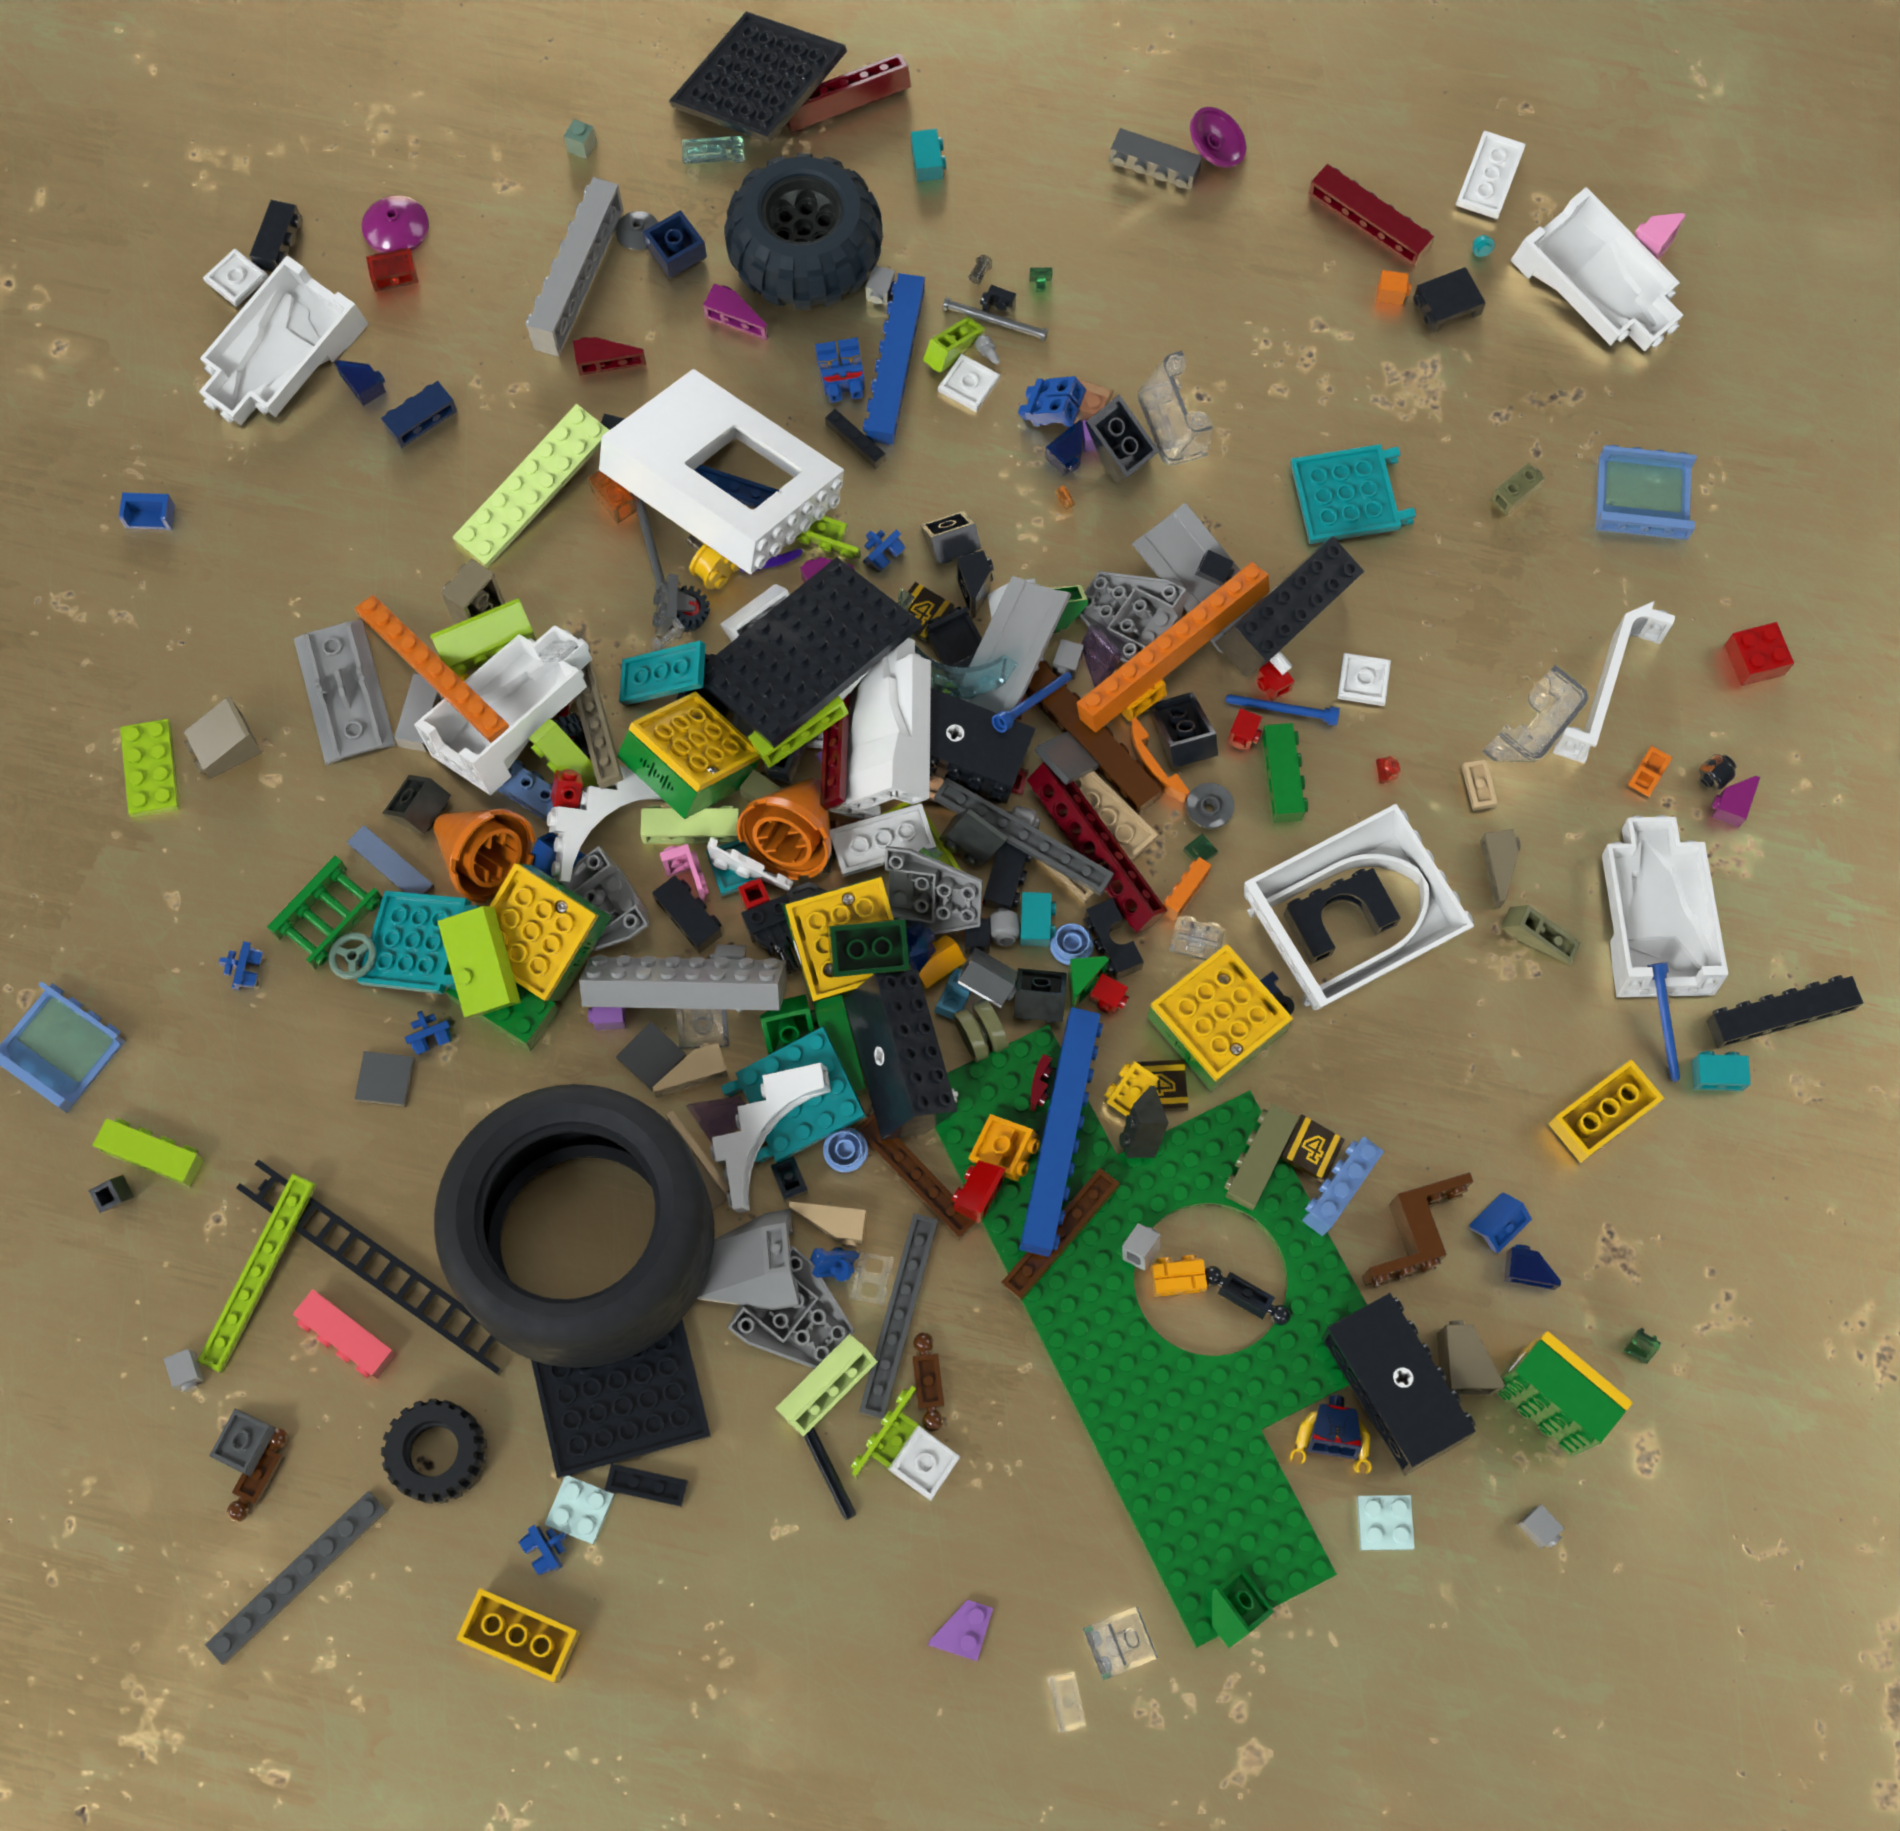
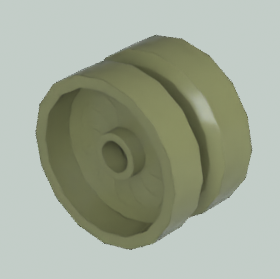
M986 999L973 1004V1014L966 1008L953 1013L958 1032L975 1062L989 1057L988 1046L996 1053L1009 1047L1002 1024L991 1004Z

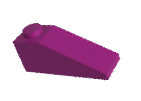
M714 283L703 304L705 317L767 340V324L734 290L728 286H720Z

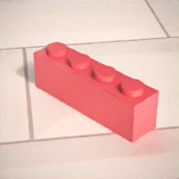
M313 1289L293 1313L299 1319L296 1322L297 1325L306 1332H309L311 1329L319 1334L316 1339L327 1348L331 1344L336 1347L338 1351L335 1354L347 1363L352 1360L358 1364L356 1370L367 1379L370 1375L378 1379L397 1355L396 1352Z

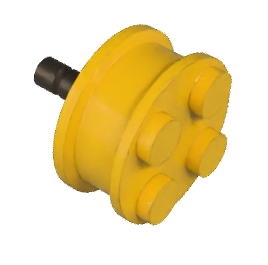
M693 535L687 538L686 542L697 551L690 563V574L694 577H700L707 589L723 588L733 572L739 570L740 567L707 544H702Z

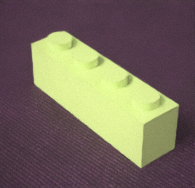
M652 805L641 810L640 836L643 844H708L710 838L718 840L717 844H726L738 840L737 822L740 816L739 809L733 806L707 807L684 819L673 808H662L661 806Z
M849 1334L775 1409L804 1437L877 1363V1360L865 1346Z

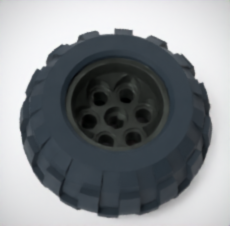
M797 153V157L785 159L783 156L771 159L767 161L765 168L754 169L743 179L742 186L739 191L735 190L730 201L724 234L730 262L739 272V277L754 293L763 294L766 301L780 307L792 304L796 310H811V305L823 304L824 307L834 305L841 301L842 295L855 293L864 284L868 271L871 272L874 269L881 253L883 226L878 203L873 193L868 192L864 179L856 171L844 169L842 162L828 156L819 159L814 158L812 153Z

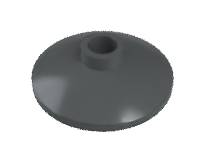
M644 211L629 212L618 221L616 237L621 245L630 250L647 249L643 231L657 224L658 221L653 215Z
M1203 783L1196 786L1190 792L1186 801V809L1190 819L1195 824L1203 828L1214 829L1225 825L1231 819L1234 812V800L1231 793L1225 787L1216 783ZM1211 806L1214 810L1212 812L1206 811L1205 807Z

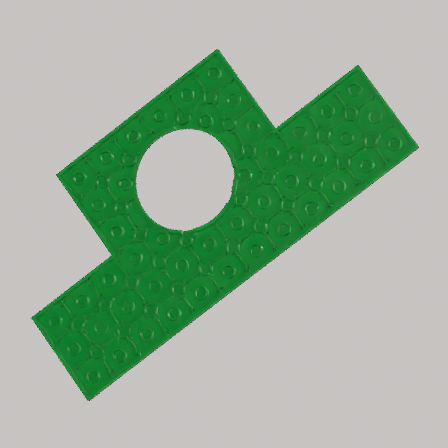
M1049 1024L1008 1043L1009 1047L998 1053L994 1051L989 1052V1057L979 1062L973 1060L947 1072L951 1089L958 1092V1097H956L958 1111L934 1127L963 1186L967 1181L964 1179L968 1168L970 1165L974 1167L976 1165L968 1158L990 1114L1033 1129L1039 1136L1038 1140L1041 1146L1061 1050ZM1045 1054L1052 1058L1050 1067L1053 1068V1071L1047 1081L1042 1079L1043 1082L1048 1084L1047 1093L1050 1095L1044 1106H1038L1034 1112L1030 1109L1032 1082L1037 1065L1042 1055ZM1250 1090L1165 1131L1155 1158H1127L1125 1152L1117 1155L1088 1100L1086 1107L1082 1106L1080 1115H1084L1082 1129L1076 1132L1075 1138L1079 1139L1077 1153H1072L1071 1162L1075 1163L1072 1177H1067L1066 1186H1069L1070 1190L1067 1201H1062L1061 1210L1066 1208L1099 1168L1118 1181L1120 1187L1021 1301L1195 1648L1218 1637V1633L1212 1626V1590L1241 1567L1271 1608L1337 1575L1262 1430L1349 1386V1383L1321 1338L1327 1327L1367 1306L1328 1232L1321 1236L1302 1222V1219L1308 1212L1305 1208L1310 1199L1289 1163L1280 1158L1278 1159L1253 1211L1225 1197L1228 1190L1224 1187L1230 1175L1236 1176L1239 1167L1235 1166L1241 1152L1247 1154L1250 1148L1246 1142L1252 1130L1258 1132L1261 1126L1257 1120L1262 1111ZM1040 1146L1037 1153H1031L1028 1159L1029 1170L1024 1177L1020 1176L1018 1182L1005 1177L1002 1186L982 1220V1224L1007 1274L1027 1253L1026 1251L1019 1250ZM1205 1204L1222 1205V1207L1240 1213L1243 1212L1250 1216L1270 1236L1281 1255L1287 1282L1283 1305L1290 1310L1291 1317L1289 1322L1285 1325H1276L1274 1323L1272 1328L1256 1343L1241 1351L1227 1355L1207 1356L1195 1354L1169 1343L1154 1330L1144 1316L1135 1293V1266L1123 1260L1122 1246L1138 1223L1145 1227L1154 1228L1164 1218L1179 1210Z

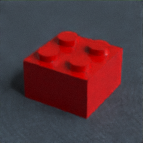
M1777 622L1732 633L1725 643V648L1741 686L1786 675L1794 665Z

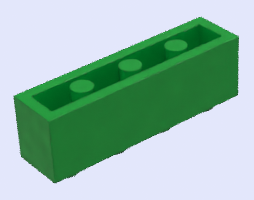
M1293 723L1264 725L1262 741L1273 823L1302 821L1305 812H1308V800L1303 798L1302 790H1305L1304 775H1300L1299 770L1302 767L1301 753H1297L1296 745H1299L1298 731H1294Z
M842 995L814 1001V1010L810 1011L813 1025L818 1024L819 1028L824 1027L857 1096L865 1095L866 1088Z

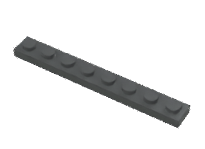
M949 778L945 779L934 796L936 802L957 814L971 809L1007 836V843L1102 896L1114 877L1113 872Z
M913 1213L874 1355L877 1363L870 1370L859 1410L860 1414L882 1420L886 1415L938 1219Z
M368 1491L214 1635L205 1646L222 1665H225L387 1512V1509Z

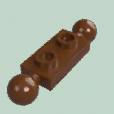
M922 1332L916 1335L913 1342L915 1349L920 1352V1356H912L918 1409L927 1410L923 1416L924 1427L929 1431H937L943 1425V1416L937 1411V1407H944L938 1353L930 1354L934 1346L933 1337L928 1333Z
M276 1428L251 1477L244 1473L240 1476L232 1491L233 1494L239 1496V1499L232 1502L227 1508V1516L230 1520L234 1522L243 1521L249 1513L247 1504L251 1502L258 1505L283 1458L276 1451L284 1447L288 1441V1435L284 1429Z

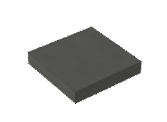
M1069 731L1037 745L1034 750L1066 785L1095 771L1100 765Z
M652 1022L616 1056L651 1091H653L652 1087L687 1057L686 1053Z
M364 1051L355 1100L406 1107L415 1058L413 1056Z
M235 1408L209 1457L251 1477L276 1428Z

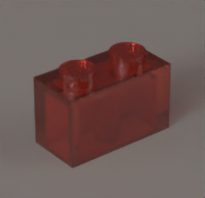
M400 248L391 252L366 256L370 280L375 292L419 283L411 248Z

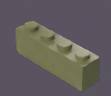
M1271 1104L1269 1110L1263 1108L1257 1120L1261 1126L1258 1132L1252 1130L1246 1142L1250 1148L1247 1154L1241 1152L1235 1166L1239 1167L1236 1176L1230 1175L1224 1187L1228 1190L1226 1198L1253 1211L1299 1119L1298 1116L1274 1104Z

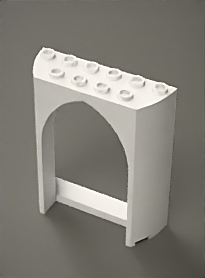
M1397 804L1244 882V896L1251 905V908L1248 909V914L1251 918L1258 916L1305 993L1301 1000L1306 1007L1312 1005L1313 1010L1321 1009L1474 927L1472 916L1468 911H1464L1458 894L1450 889L1447 884L1446 875L1442 870H1438L1434 864L1432 853L1424 848L1419 833L1411 828L1406 812L1403 809L1400 810ZM1352 868H1386L1403 874L1418 885L1420 894V908L1415 926L1410 933L1390 949L1320 986L1272 910V907L1333 875Z

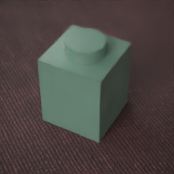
M576 119L572 121L564 135L567 151L584 159H588L597 144L594 127Z

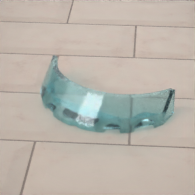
M899 588L897 603L907 610L914 596L903 588ZM915 644V653L920 654L922 658L931 660V688L957 698H975L977 695L1000 688L1006 683L1017 666V663L1006 655L987 664L975 667L960 668L947 666L929 658Z

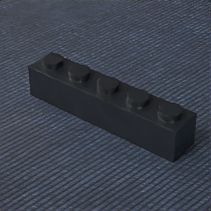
M836 409L825 417L826 425L875 469L886 461V453Z

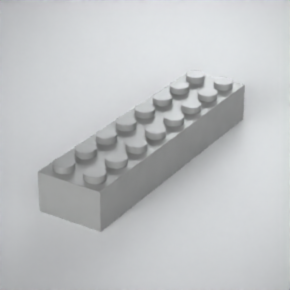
M593 177L590 185L586 186L582 203L577 205L575 219L569 223L566 239H563L560 243L558 257L553 259L549 277H545L543 290L536 297L532 314L528 315L526 320V327L528 328L529 338L534 350L557 357L560 356L614 234L616 225L624 211L618 184Z
M597 955L590 957L579 980L582 1007L780 1011L787 989L786 960H777L775 958L765 960L742 958L736 960L726 957L717 959H704L703 957L680 959L676 956L668 958H655L653 956L631 958L626 955L619 957Z

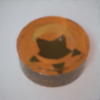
M1064 485L1056 489V495L1065 509L1075 505L1070 492Z

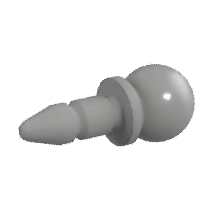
M988 335L978 336L975 340L976 349L982 356L988 357L991 362L999 364V357L995 352V345Z

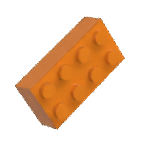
M1201 857L1197 861L1193 860L1189 866V871H1185L1180 883L1174 886L1171 896L1168 895L1164 900V906L1167 909L1164 915L1173 921L1178 919L1209 876L1212 865Z

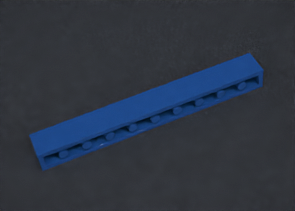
M1071 1007L1067 1017L1019 1250L1049 1257L1052 1250H1057L1060 1235L1056 1234L1057 1226H1062L1065 1211L1061 1210L1062 1201L1066 1202L1068 1199L1070 1187L1066 1186L1067 1177H1072L1075 1163L1071 1162L1072 1153H1077L1079 1139L1075 1138L1076 1132L1082 1129L1084 1115H1080L1082 1106L1086 1107L1089 1092L1085 1091L1086 1083H1091L1094 1069L1090 1068L1091 1060L1095 1061L1098 1052V1046L1094 1045L1096 1037L1100 1038L1103 1023H1099V1013Z

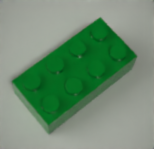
M515 982L521 1003L478 1016V1018L529 1051H532L560 1011L553 1001H544ZM448 988L445 992L449 998L461 1006L457 990Z

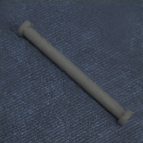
M946 297L942 309L945 311L949 309L1040 338V341L1043 342L1047 338L1048 328L1040 329L951 301L949 297Z
M630 493L631 500L635 503L656 582L655 591H659L660 584L665 579L644 501Z

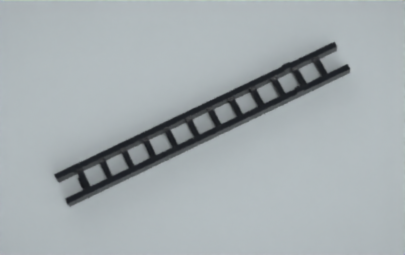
M258 1159L254 1165L271 1176V1178L263 1181L258 1188L260 1192L257 1195L241 1183L238 1184L236 1189L272 1214L274 1207L264 1199L277 1182L286 1186L288 1180ZM310 1198L308 1202L310 1206L301 1216L295 1228L296 1232L499 1376L502 1373V1369L484 1357L496 1341L492 1335L488 1337L478 1352L464 1343L477 1323L479 1325L480 1323L468 1312L462 1303L314 1198ZM316 1210H319L329 1217L330 1220L318 1236L315 1237L303 1227ZM336 1224L350 1232L337 1251L323 1242ZM358 1238L370 1248L358 1264L354 1265L343 1255L355 1239ZM378 1252L390 1262L375 1280L364 1272L363 1269L375 1253ZM396 1266L410 1275L397 1294L383 1285ZM419 1281L429 1288L430 1291L416 1309L403 1300V1298L414 1283ZM436 1295L451 1304L437 1323L423 1314ZM458 1309L471 1318V1320L459 1336L455 1337L443 1327Z

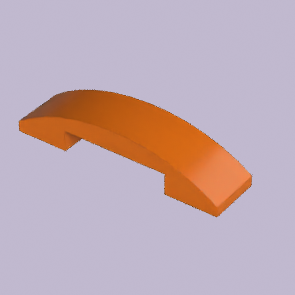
M1136 717L1133 718L1130 727V737L1137 760L1143 764L1145 772L1150 777H1155L1159 781L1164 793L1185 803L1190 791L1177 773L1169 778L1146 748L1149 739L1148 733Z

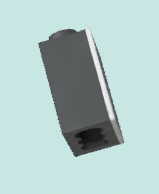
M975 947L961 969L958 983L1001 1008L1005 1000L1010 1001L1017 990V971Z

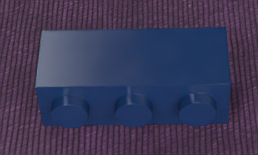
M436 381L433 384L427 385L417 395L406 399L397 408L389 410L381 420L387 432L399 447L403 448L456 413L457 408L452 397Z

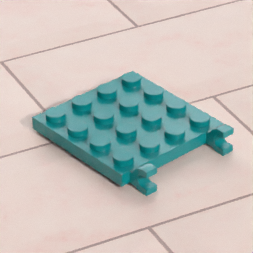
M1381 444L1291 458L1290 465L1309 544L1326 542L1332 536L1336 540L1395 531L1400 530L1401 524L1411 525L1414 523L1413 518L1416 517L1414 508L1397 510L1386 463H1398V457L1401 455L1399 446L1382 450Z
M384 891L370 936L376 947V960L371 970L364 976L357 978V982L366 986L444 994L446 987L456 990L453 976L450 975L451 969L437 921L478 908L479 906L471 905V901L467 898ZM369 950L365 953L361 968L368 960Z
M824 1027L737 1071L735 1074L738 1080L721 1086L724 1095H728L729 1098L744 1091L750 1104L766 1100L761 1093L763 1075L816 1063H822L827 1067L831 1092L813 1097L785 1115L767 1135L766 1141L768 1146L759 1149L755 1162H759V1164L768 1161L772 1157H774L776 1162H780L867 1117Z

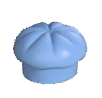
M1069 923L1055 930V937L1050 939V949L1053 956L1059 962L1069 965L1070 959L1090 957L1094 949V941L1092 935L1085 927Z
M846 1127L825 1139L823 1155L827 1164L834 1170L845 1173L852 1172L860 1168L865 1162L868 1155V1144L865 1137L858 1130Z

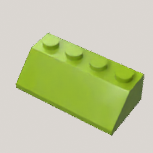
M519 598L430 635L440 659L457 675L465 674L466 671L484 665L518 634L527 639L531 638L536 642L535 635Z

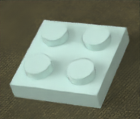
M566 1476L544 1525L594 1545L615 1494Z
M1411 1495L1357 1496L1360 1551L1415 1549Z

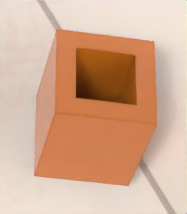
M1382 270L1378 281L1376 302L1403 305L1405 296L1409 297L1411 292V283H1408L1409 273Z

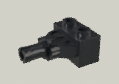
M787 894L743 911L741 915L752 943L757 941L762 947L767 949L770 957L774 956L771 947L773 946L779 960H786V975H791L788 963H790L794 973L799 971L800 968L788 942L789 940L792 948H794L782 904L790 902Z

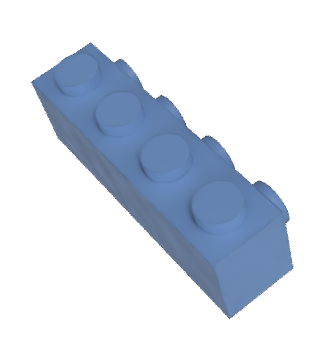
M516 759L508 769L512 777L499 787L497 791L547 822L548 813L554 808L550 797L553 783L550 785L543 781V776L536 771L529 772L525 769L524 764Z
M1364 1136L1358 1142L1353 1140L1345 1150V1153L1348 1155L1344 1161L1340 1159L1332 1169V1172L1335 1174L1330 1180L1326 1178L1318 1189L1321 1194L1317 1199L1313 1197L1305 1208L1308 1212L1302 1219V1222L1321 1236L1332 1228L1384 1153L1381 1148Z

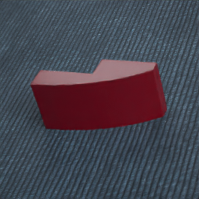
M1045 1054L1042 1055L1037 1065L1032 1082L1030 1109L1034 1112L1038 1106H1044L1050 1095L1047 1093L1048 1084L1043 1082L1042 1079L1047 1081L1053 1071V1068L1050 1067L1052 1058Z

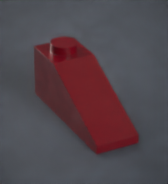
M582 337L579 340H573L579 376L647 365L642 348L598 337Z

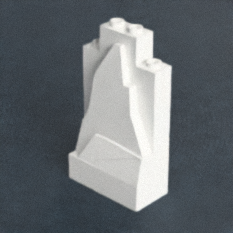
M1587 187L1572 198L1564 211L1544 228L1539 226L1527 236L1510 260L1528 279L1535 276L1557 290L1610 346L1617 340L1622 342L1629 335L1645 352L1651 346L1656 348L1665 339L1663 335L1666 333L1671 335L1680 326L1678 321L1683 317V314L1669 301L1676 294L1674 289L1680 282Z
M287 255L200 358L206 365L204 370L212 377L199 393L205 398L203 402L213 411L216 408L221 411L220 415L229 423L235 421L241 426L256 408L265 415L268 412L276 417L315 369L326 361L330 360L333 362L357 339L369 323L355 303L339 292L334 294L311 278L303 266Z
M554 625L536 642L531 638L527 639L518 634L468 677L464 682L509 725V728L492 743L478 732L445 699L418 720L414 726L432 757L491 795L512 777L508 769L530 741L528 738L549 718L554 717L587 687L583 679L584 673L581 669L592 660L588 651L590 648L583 639H577L568 630H562Z
M907 638L873 666L870 672L850 692L846 802L830 808L829 811L858 820H865L881 815V807L877 805L893 799L910 804H916L929 799L931 660L922 658L920 654L915 653V640Z
M1658 815L1655 817L1633 816L1627 818L1622 828L1624 844L1622 842L1607 844L1602 854L1614 935L1610 940L1616 996L1657 997L1655 980H1652L1654 977L1652 967H1647V965L1668 962L1669 969L1667 978H1665L1667 996L1715 995L1729 974L1705 842H1696L1694 840L1680 842L1676 817Z

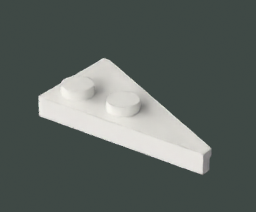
M710 838L707 848L711 862L715 867L722 870L728 868L736 871L735 873L743 878H749V876L755 879L761 878L763 882L787 891L791 890L794 883L792 880L780 873L775 875L764 871L765 865L734 849L724 851L718 848V840Z

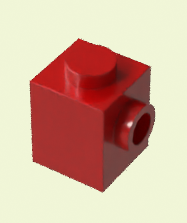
M1270 661L1259 668L1256 680L1259 689L1262 692H1266L1271 701L1292 691L1295 682L1288 671L1282 675Z
M1240 708L1227 742H1230L1238 749L1245 748L1250 750L1252 743L1257 744L1261 736L1262 730H1259L1262 716Z
M571 769L556 770L550 796L553 807L560 806L578 809L583 785L580 773Z
M761 878L747 881L738 887L740 898L746 910L770 901Z
M1102 973L1090 994L1089 1001L1096 1004L1100 1011L1106 1014L1111 1012L1115 1015L1119 1008L1124 1009L1129 1000V996H1127L1128 987Z

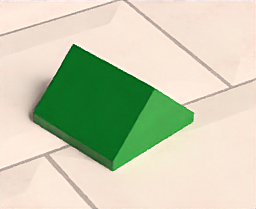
M1106 956L1070 959L1068 979L1071 1007L1077 1008L1093 990L1101 974L1106 975L1109 959Z

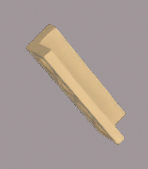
M670 1111L666 1114L667 1121L676 1129L689 1147L706 1185L714 1211L728 1200L729 1185L675 1113Z

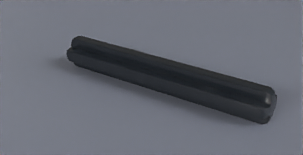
M813 1427L803 1438L845 1521L856 1515V1511Z

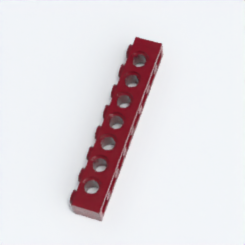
M1043 762L1027 779L1033 792L1038 795L1046 810L1056 820L1060 829L1073 844L1074 849L1079 854L1114 873V877L1105 890L1113 898L1117 908L1120 909L1135 932L1151 928L1167 912V909L1073 781L1067 785L1064 784L1049 766Z

